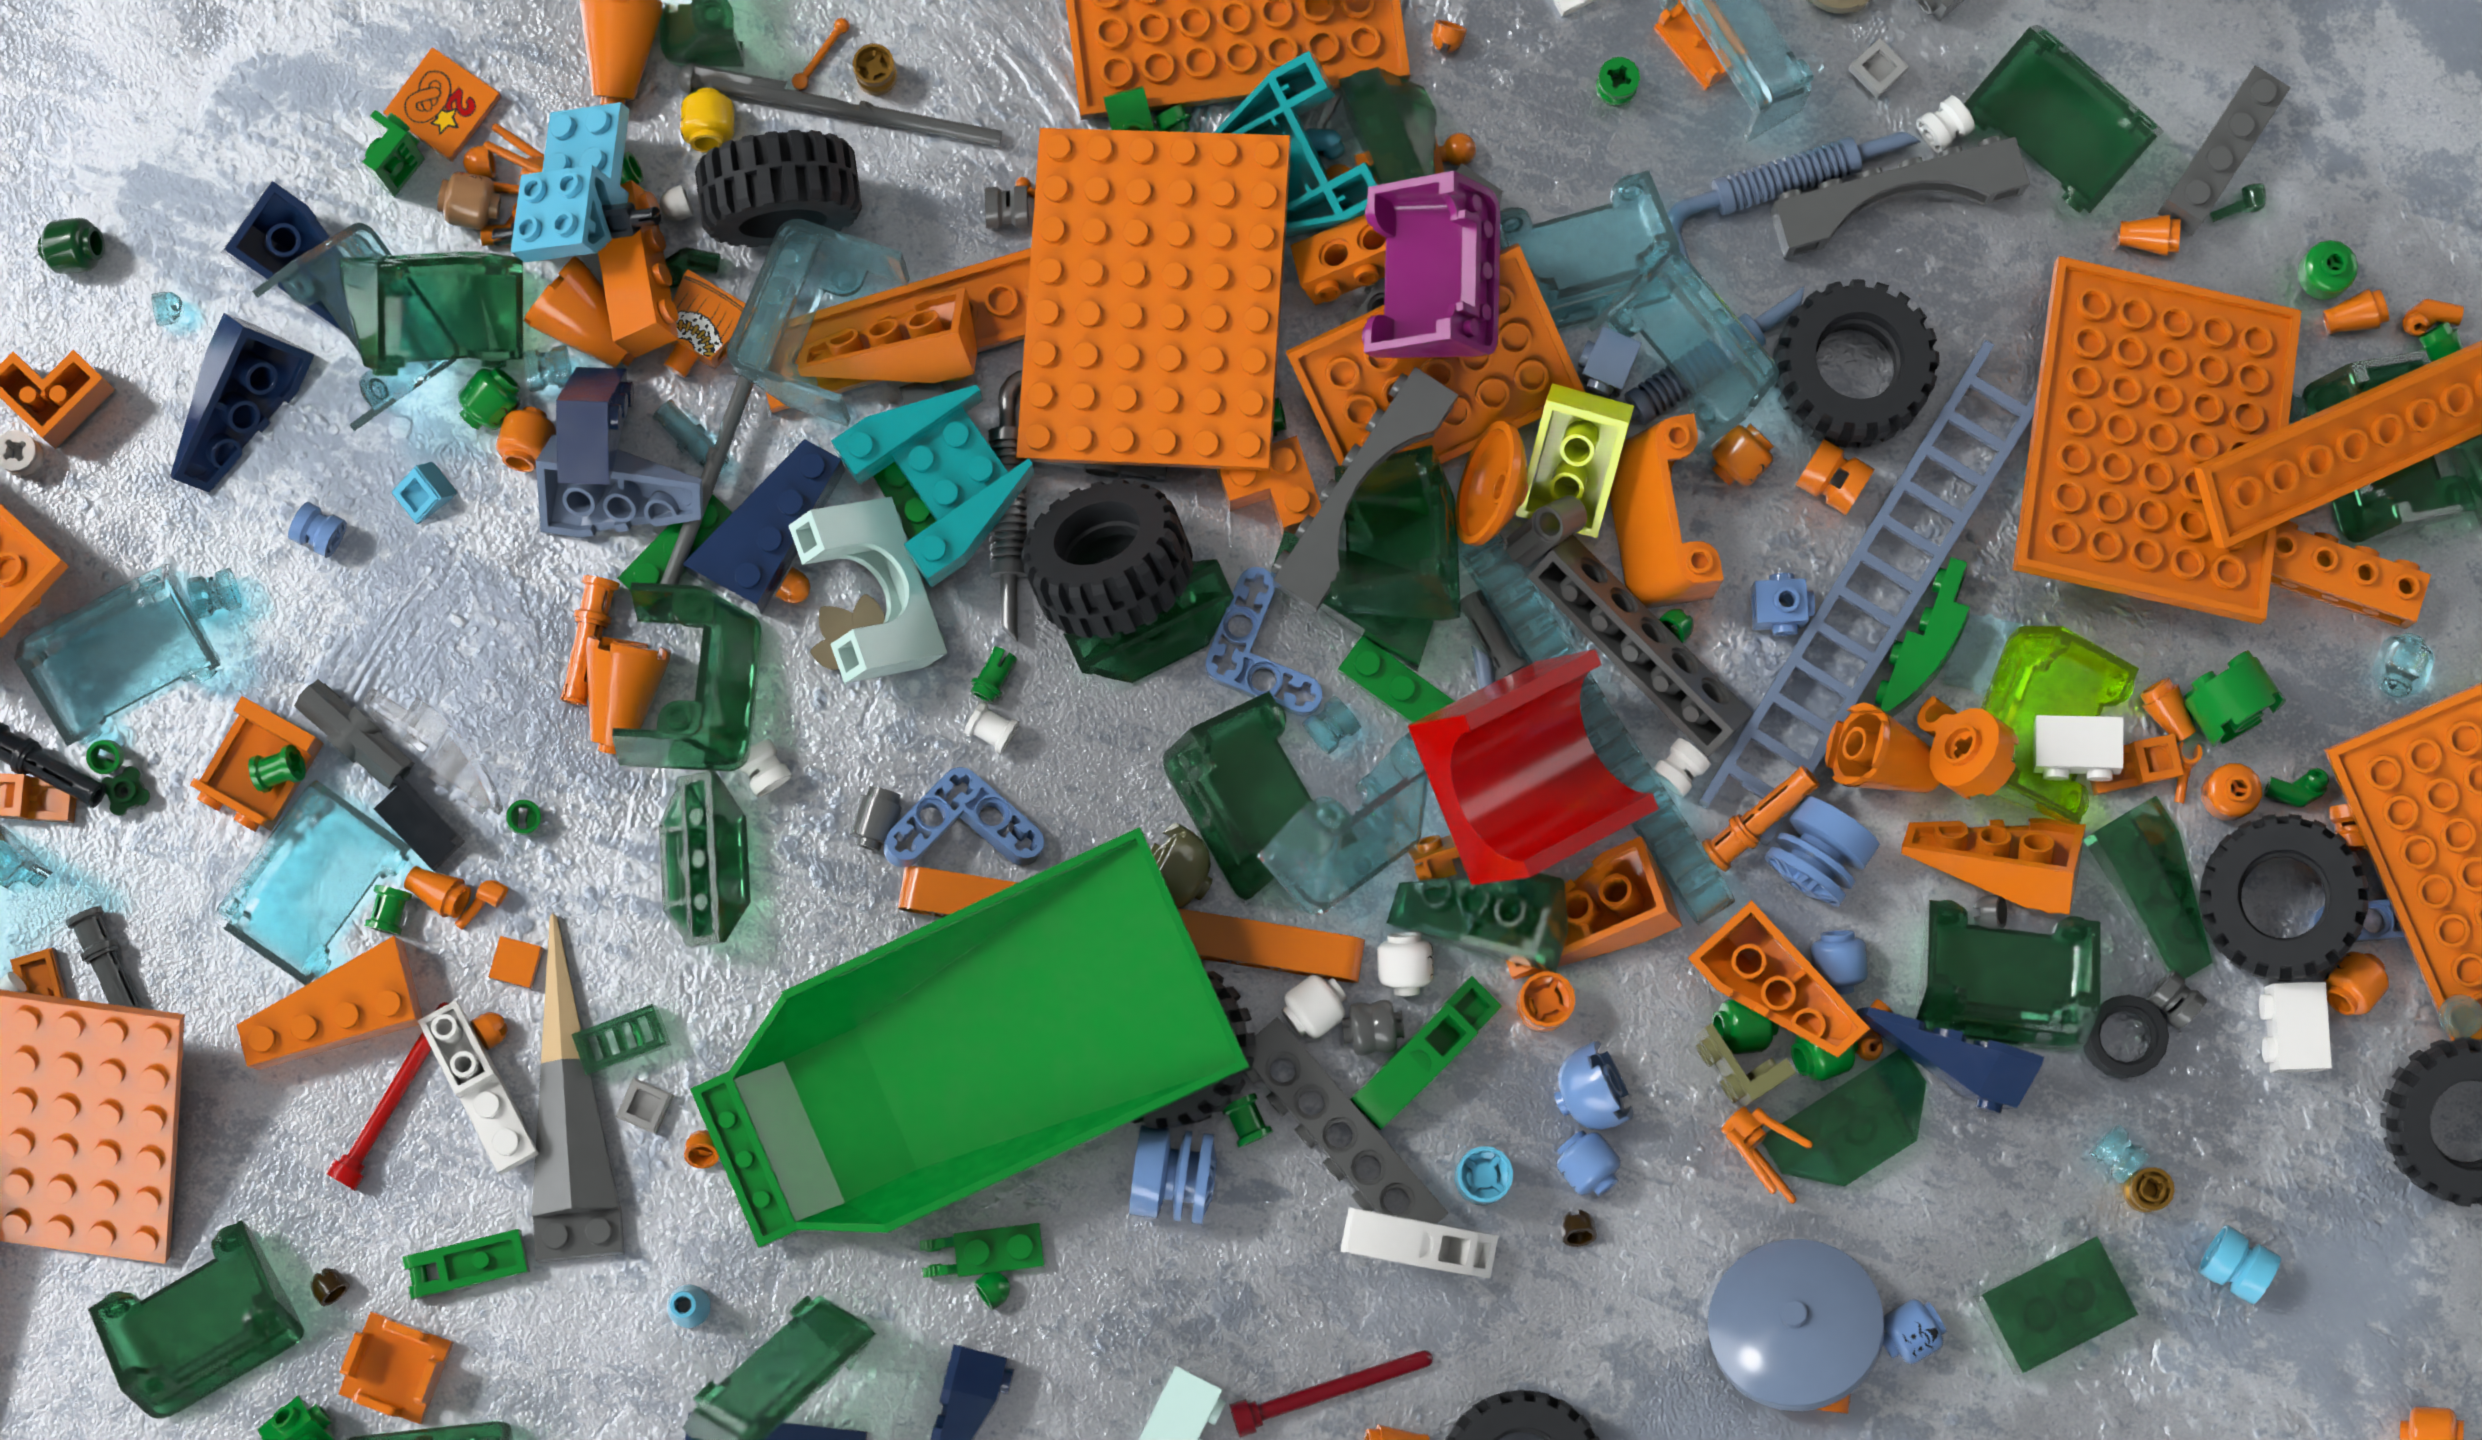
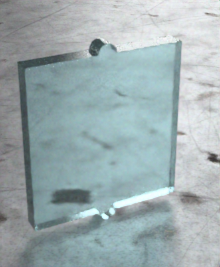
M1970 614L1963 634L1946 663L1943 684L1972 689L1977 695L1983 691L2012 697L2024 624L1994 619L1992 614H1987L1985 617Z

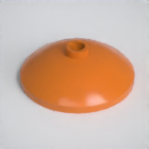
M1496 421L1491 424L1477 440L1465 465L1458 489L1455 509L1457 534L1465 544L1481 546L1492 540L1510 522L1518 507L1523 504L1527 496L1528 469L1524 443L1517 428L1511 423Z

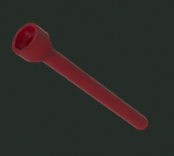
M1422 1350L1257 1404L1256 1401L1247 1403L1246 1399L1229 1404L1236 1430L1240 1438L1256 1433V1428L1263 1426V1421L1429 1367L1433 1362V1356L1429 1351Z

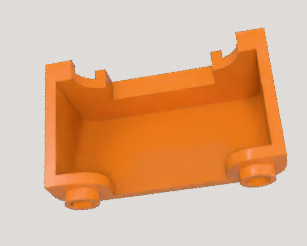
M1694 413L1667 418L1626 439L1609 496L1625 587L1648 609L1713 599L1724 580L1717 550L1704 541L1682 543L1671 482L1672 467L1677 460L1688 457L1696 447L1698 432Z

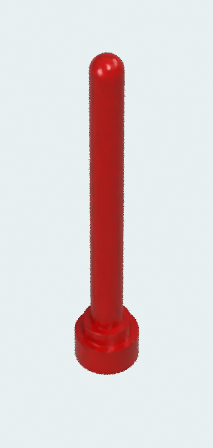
M443 1002L439 1004L436 1010L442 1008L443 1006L449 1003ZM423 1031L348 1154H342L339 1160L334 1159L325 1173L356 1191L364 1178L361 1174L365 1168L362 1165L364 1159L432 1050Z

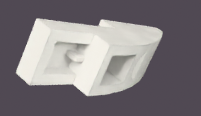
M454 1000L418 1020L453 1092L462 1102L497 1173L503 1175L539 1155L523 1123L524 1119L458 1001Z
M1349 1207L1340 1251L1469 1276L1491 1278L1498 1236Z

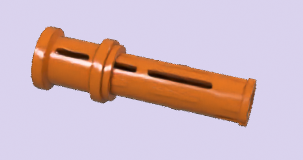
M583 575L582 583L585 584L580 609L575 610L573 616L575 617V622L578 623L576 636L572 646L565 684L560 696V701L580 706H587L588 699L587 637L594 636L599 640L600 644L603 629H607L608 625H611L612 618L608 616L613 593L619 590L620 585L616 581L591 575Z
M1801 765L1798 770L1759 801L1750 811L1746 812L1743 816L1740 814L1734 815L1729 819L1730 825L1712 840L1705 839L1701 843L1704 851L1722 871H1728L1732 867L1731 862L1748 847L1754 849L1759 845L1760 835L1799 804L1802 799L1820 787V783L1807 767L1805 768L1804 765Z

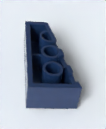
M804 439L683 563L688 574L762 614L798 553L789 525L809 510L825 507L846 470L842 459Z

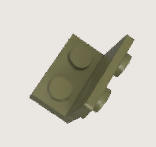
M1712 1023L1704 1027L1696 1035L1700 1041L1699 1044L1695 1045L1699 1055L1708 1067L1715 1064L1724 1078L1719 1084L1733 1104L1739 1101L1742 1107L1747 1106L1796 1074L1787 1058L1776 1064L1773 1058H1770L1748 1074H1745Z

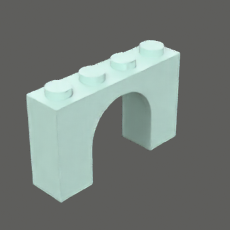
M892 496L812 509L789 525L802 565L834 559L853 560L866 567L877 578L884 591L887 609L886 617L882 624L852 629L831 643L844 684L925 668L947 654L944 638L933 614L928 593L925 591L916 565L904 547L907 538Z

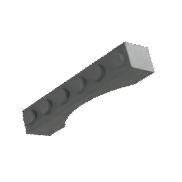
M2000 135L1992 136L1978 142V147L1964 151L1961 146H1955L1937 154L1938 158L1923 161L1922 157H1914L1900 162L1898 168L1883 172L1880 167L1872 168L1860 173L1858 179L1843 183L1841 178H1836L1818 185V190L1803 193L1802 189H1794L1782 193L1778 196V200L1774 202L1770 215L1783 258L1786 259L1824 249L1835 232L1852 216L1874 203L1893 196L1915 192L1944 193L1962 197L1984 206L2023 195L2030 182L2016 137L2002 140Z
M1416 367L1409 376L1402 373L1389 392V395L1394 397L1393 401L1386 411L1378 408L1365 428L1371 434L1362 447L1355 443L1342 462V465L1347 470L1338 482L1333 479L1328 482L1318 498L1323 503L1322 507L1315 517L1308 514L1294 534L1300 540L1291 553L1284 549L1271 568V572L1276 574L1273 579V586L1314 613L1318 611L1339 579L1338 546L1340 530L1347 508L1358 488L1371 472L1391 455L1413 443L1434 437L1457 402L1458 394Z

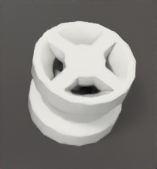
M9 430L1 434L0 466L19 478L30 477L42 468L44 451L36 440L20 430Z

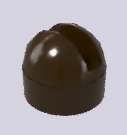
M1579 1210V1214L1572 1215L1571 1212H1568L1563 1217L1561 1233L1563 1242L1566 1245L1573 1247L1585 1246L1597 1238L1595 1222L1589 1213Z
M324 1268L322 1274L316 1273L310 1282L313 1296L323 1307L336 1302L350 1287L345 1277L339 1271L332 1268Z

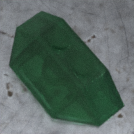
M1217 559L1192 561V574L1190 579L1187 580L1188 584L1182 596H1176L1174 606L1167 612H1160L1157 615V620L1149 625L1143 623L1135 627L1136 631L1128 634L1118 632L1114 633L1112 638L1103 639L1098 637V635H1093L1092 638H1083L1075 635V632L1073 634L1065 632L1063 635L1080 671L1085 674H1095L1134 683L1208 646L1222 621L1226 608L1230 606L1234 599V595Z
M716 771L679 776L674 785L676 790L669 799L659 824L663 912L674 929L683 937L682 941L686 947L725 943L751 903L746 816Z
M1897 1049L1781 1123L1813 1143L1810 1149L1791 1141L1772 1129L1766 1132L1767 1135L1761 1143L1781 1174L1845 1187L1917 1141L1927 1082L1913 1060Z

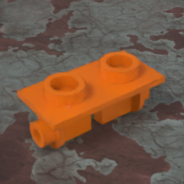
M1439 835L1428 836L1417 841L1416 847L1407 849L1415 864L1421 863L1414 866L1418 882L1427 880L1429 884L1457 874L1452 859L1458 858L1460 855L1452 835L1442 838Z

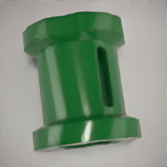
M293 744L283 746L280 752L266 757L260 755L253 756L249 759L248 763L250 779L255 788L263 793L271 791L274 785L289 780L293 783L300 782L306 775L304 759L301 752Z
M375 884L373 891L377 895L370 919L365 921L364 927L400 936L402 932L400 922L406 901H411L413 894Z
M1256 1093L1249 1094L1232 1102L1222 1111L1223 1115L1229 1116L1239 1137L1236 1142L1239 1148L1256 1142L1274 1132L1271 1126L1265 1125L1255 1103L1258 1099Z

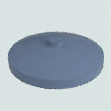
M1787 1239L1771 1242L1748 1252L1738 1259L1718 1283L1712 1296L1708 1314V1332L1713 1354L1720 1369L1730 1383L1755 1402L1786 1411H1807L1826 1407L1838 1402L1856 1390L1876 1365L1881 1353L1885 1333L1884 1315L1878 1291L1862 1266L1849 1255L1833 1246L1805 1239Z

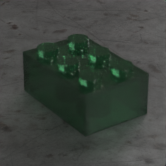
M2098 1236L2087 1238L1973 1296L2013 1374H2023L2139 1315Z

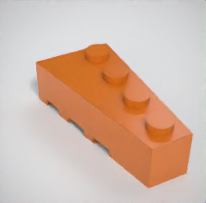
M392 936L238 1023L237 1029L247 1067L259 1071L419 1025L418 1020L422 1019L423 1015L404 941Z

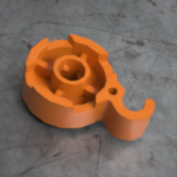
M1935 696L1930 697L1923 703L1917 716V722L1922 730L1934 737L1929 753V766L1934 778L1964 799H1970V796H1976L1981 793L1990 796L2005 785L2016 767V764L2011 761L2014 745H2019V739L2014 730L1984 709L1969 708L1957 713Z

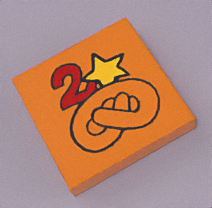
M432 47L384 110L383 114L387 117L390 113H393L410 127L409 132L453 162L500 100L501 95Z

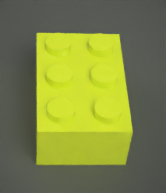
M1552 383L1528 466L1527 496L1523 504L1518 507L1515 516L1530 519L1536 509L1566 495L1574 496L1584 504L1587 511L1586 525L1576 533L1598 538L1634 405Z

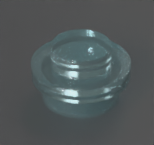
M2460 994L2451 996L2442 1003L2439 1009V1023L2442 1029L2453 1037H2470L2482 1026V1008L2470 996Z

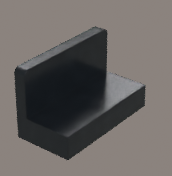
M398 775L393 780L397 787L374 810L435 871L465 841L409 782Z

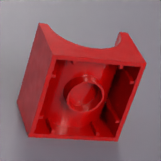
M1596 649L1536 661L1407 725L1471 885L1532 877L1659 809L1653 793L1635 791L1621 783L1609 772L1595 753L1586 734L1581 715L1580 694L1587 674L1601 666Z

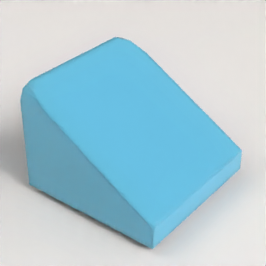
M429 462L416 465L391 493L416 524H420L449 502L457 494V491L436 464Z

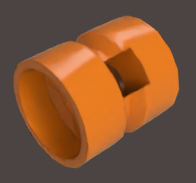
M1824 438L1795 485L1814 497L1821 494L1825 495L1826 504L1846 516L1875 469L1856 457L1849 460L1845 459L1844 450ZM1837 469L1848 476L1840 489L1829 483Z
M1545 971L1536 973L1527 979L1518 992L1515 1004L1517 1015L1522 1023L1533 1031L1543 1033L1554 1031L1565 1023L1574 1010L1576 999L1574 989L1566 978L1558 973Z

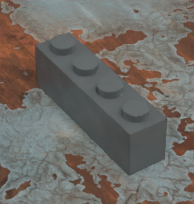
M2255 65L2236 91L2157 214L2160 216L2170 215V219H2181L2180 228L2193 235L2210 213L2291 87Z

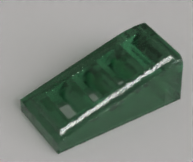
M654 1004L571 1034L586 1075L671 1046L659 1009ZM647 1019L654 1039L646 1042L639 1022ZM630 1025L637 1044L636 1047L631 1049L622 1028ZM613 1031L620 1053L615 1055L612 1053L606 1033ZM595 1036L604 1059L596 1061L589 1042V1038Z

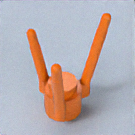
M495 123L492 125L494 132L530 157L526 159L490 141L484 142L483 146L485 149L521 166L519 180L521 175L542 172L544 154L499 124ZM493 182L494 191L511 194L519 193L520 185Z
M1743 1106L1726 1121L1721 1131L1738 1149L1769 1193L1775 1194L1778 1189L1790 1203H1795L1797 1200L1796 1196L1756 1147L1767 1135L1762 1129L1764 1125L1807 1149H1810L1813 1143L1794 1130L1769 1117L1760 1107L1752 1113L1746 1106Z

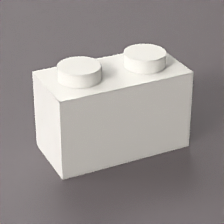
M2036 715L2033 734V773H2043V779L2067 780L2069 779V774H2087L2086 779L2090 781L2113 780V775H2120L2123 769L2124 717Z
M2326 982L2273 983L2264 987V994H2261L2259 997V1013L2261 1019L2266 1020L2267 1037H2263L2262 1056L2264 1062L2269 1063L2270 1073L2317 1072L2332 1068Z

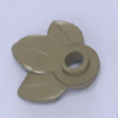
M864 594L855 605L853 613L839 607H821L819 609V627L825 640L819 642L810 650L813 658L827 669L839 670L831 643L852 629L882 624L885 616L879 604L874 598Z

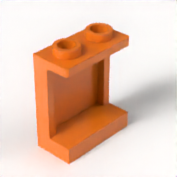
M241 696L233 710L239 714L202 777L199 780L193 778L190 786L200 791L196 799L219 812L221 807L225 805L237 812L233 818L236 822L254 832L257 831L259 825L272 832L301 781L293 783L289 780L274 785V788L266 793L258 791L250 779L249 759L256 755L266 757L278 753L283 746L293 744L301 752L307 773L324 743L310 733Z

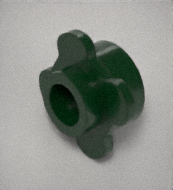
M132 766L126 767L122 774L113 778L105 777L101 781L106 784L105 794H107L111 803L109 809L116 816H123L127 813V810L144 806L150 800V792L145 789L144 784L139 780L141 773L137 768ZM127 787L129 789L128 794L122 795V789Z

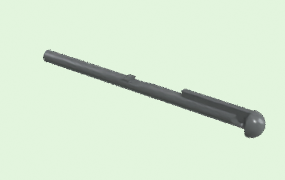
M697 63L683 66L677 78L680 89L688 95L693 93L694 88H713L723 94L1000 147L1002 138L1001 130L877 107L866 101H860L859 105L851 104L836 98L785 89L787 81L709 67Z
M774 278L764 286L731 375L739 377L722 419L715 447L708 448L706 454L707 462L700 477L702 479L703 514H705L785 300L794 301L795 299L794 287L786 279ZM702 519L683 522L660 583L662 587L673 591L676 590L684 569L683 563L688 559Z

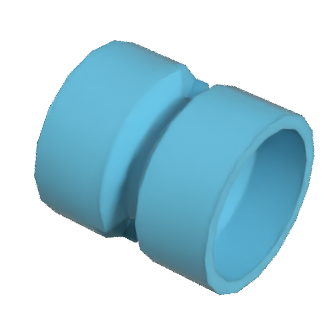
M1480 1146L1471 1149L1459 1160L1454 1172V1183L1457 1192L1464 1200L1473 1205L1486 1206L1497 1202L1508 1192L1513 1182V1169L1510 1160L1503 1152L1494 1147Z
M2225 1225L2205 1252L2199 1265L2198 1273L2220 1285L2230 1282V1292L2253 1305L2262 1297L2279 1268L2281 1256L2261 1244L2249 1248V1240L2246 1239L2244 1234L2229 1225Z

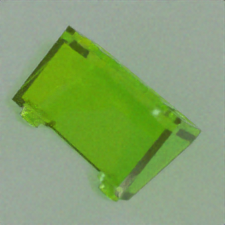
M2021 626L2009 636L1980 708L2011 727L2019 739V745H2014V753L2011 760L2016 764L2015 770L2005 785L1998 789L1994 795L2066 824L2079 825L2082 816L2089 807L2088 789L2086 786L2075 781L2078 774H2069V779L2046 780L2043 779V773H2033L2034 720L2036 715L2100 716L2103 707L2117 706L2131 696L2134 689V680L2139 668L2063 626Z

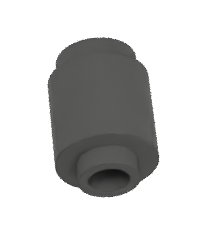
M868 786L866 795H861L850 830V835L857 838L855 845L880 852L889 831L898 822L902 806L899 805L900 794L884 788Z

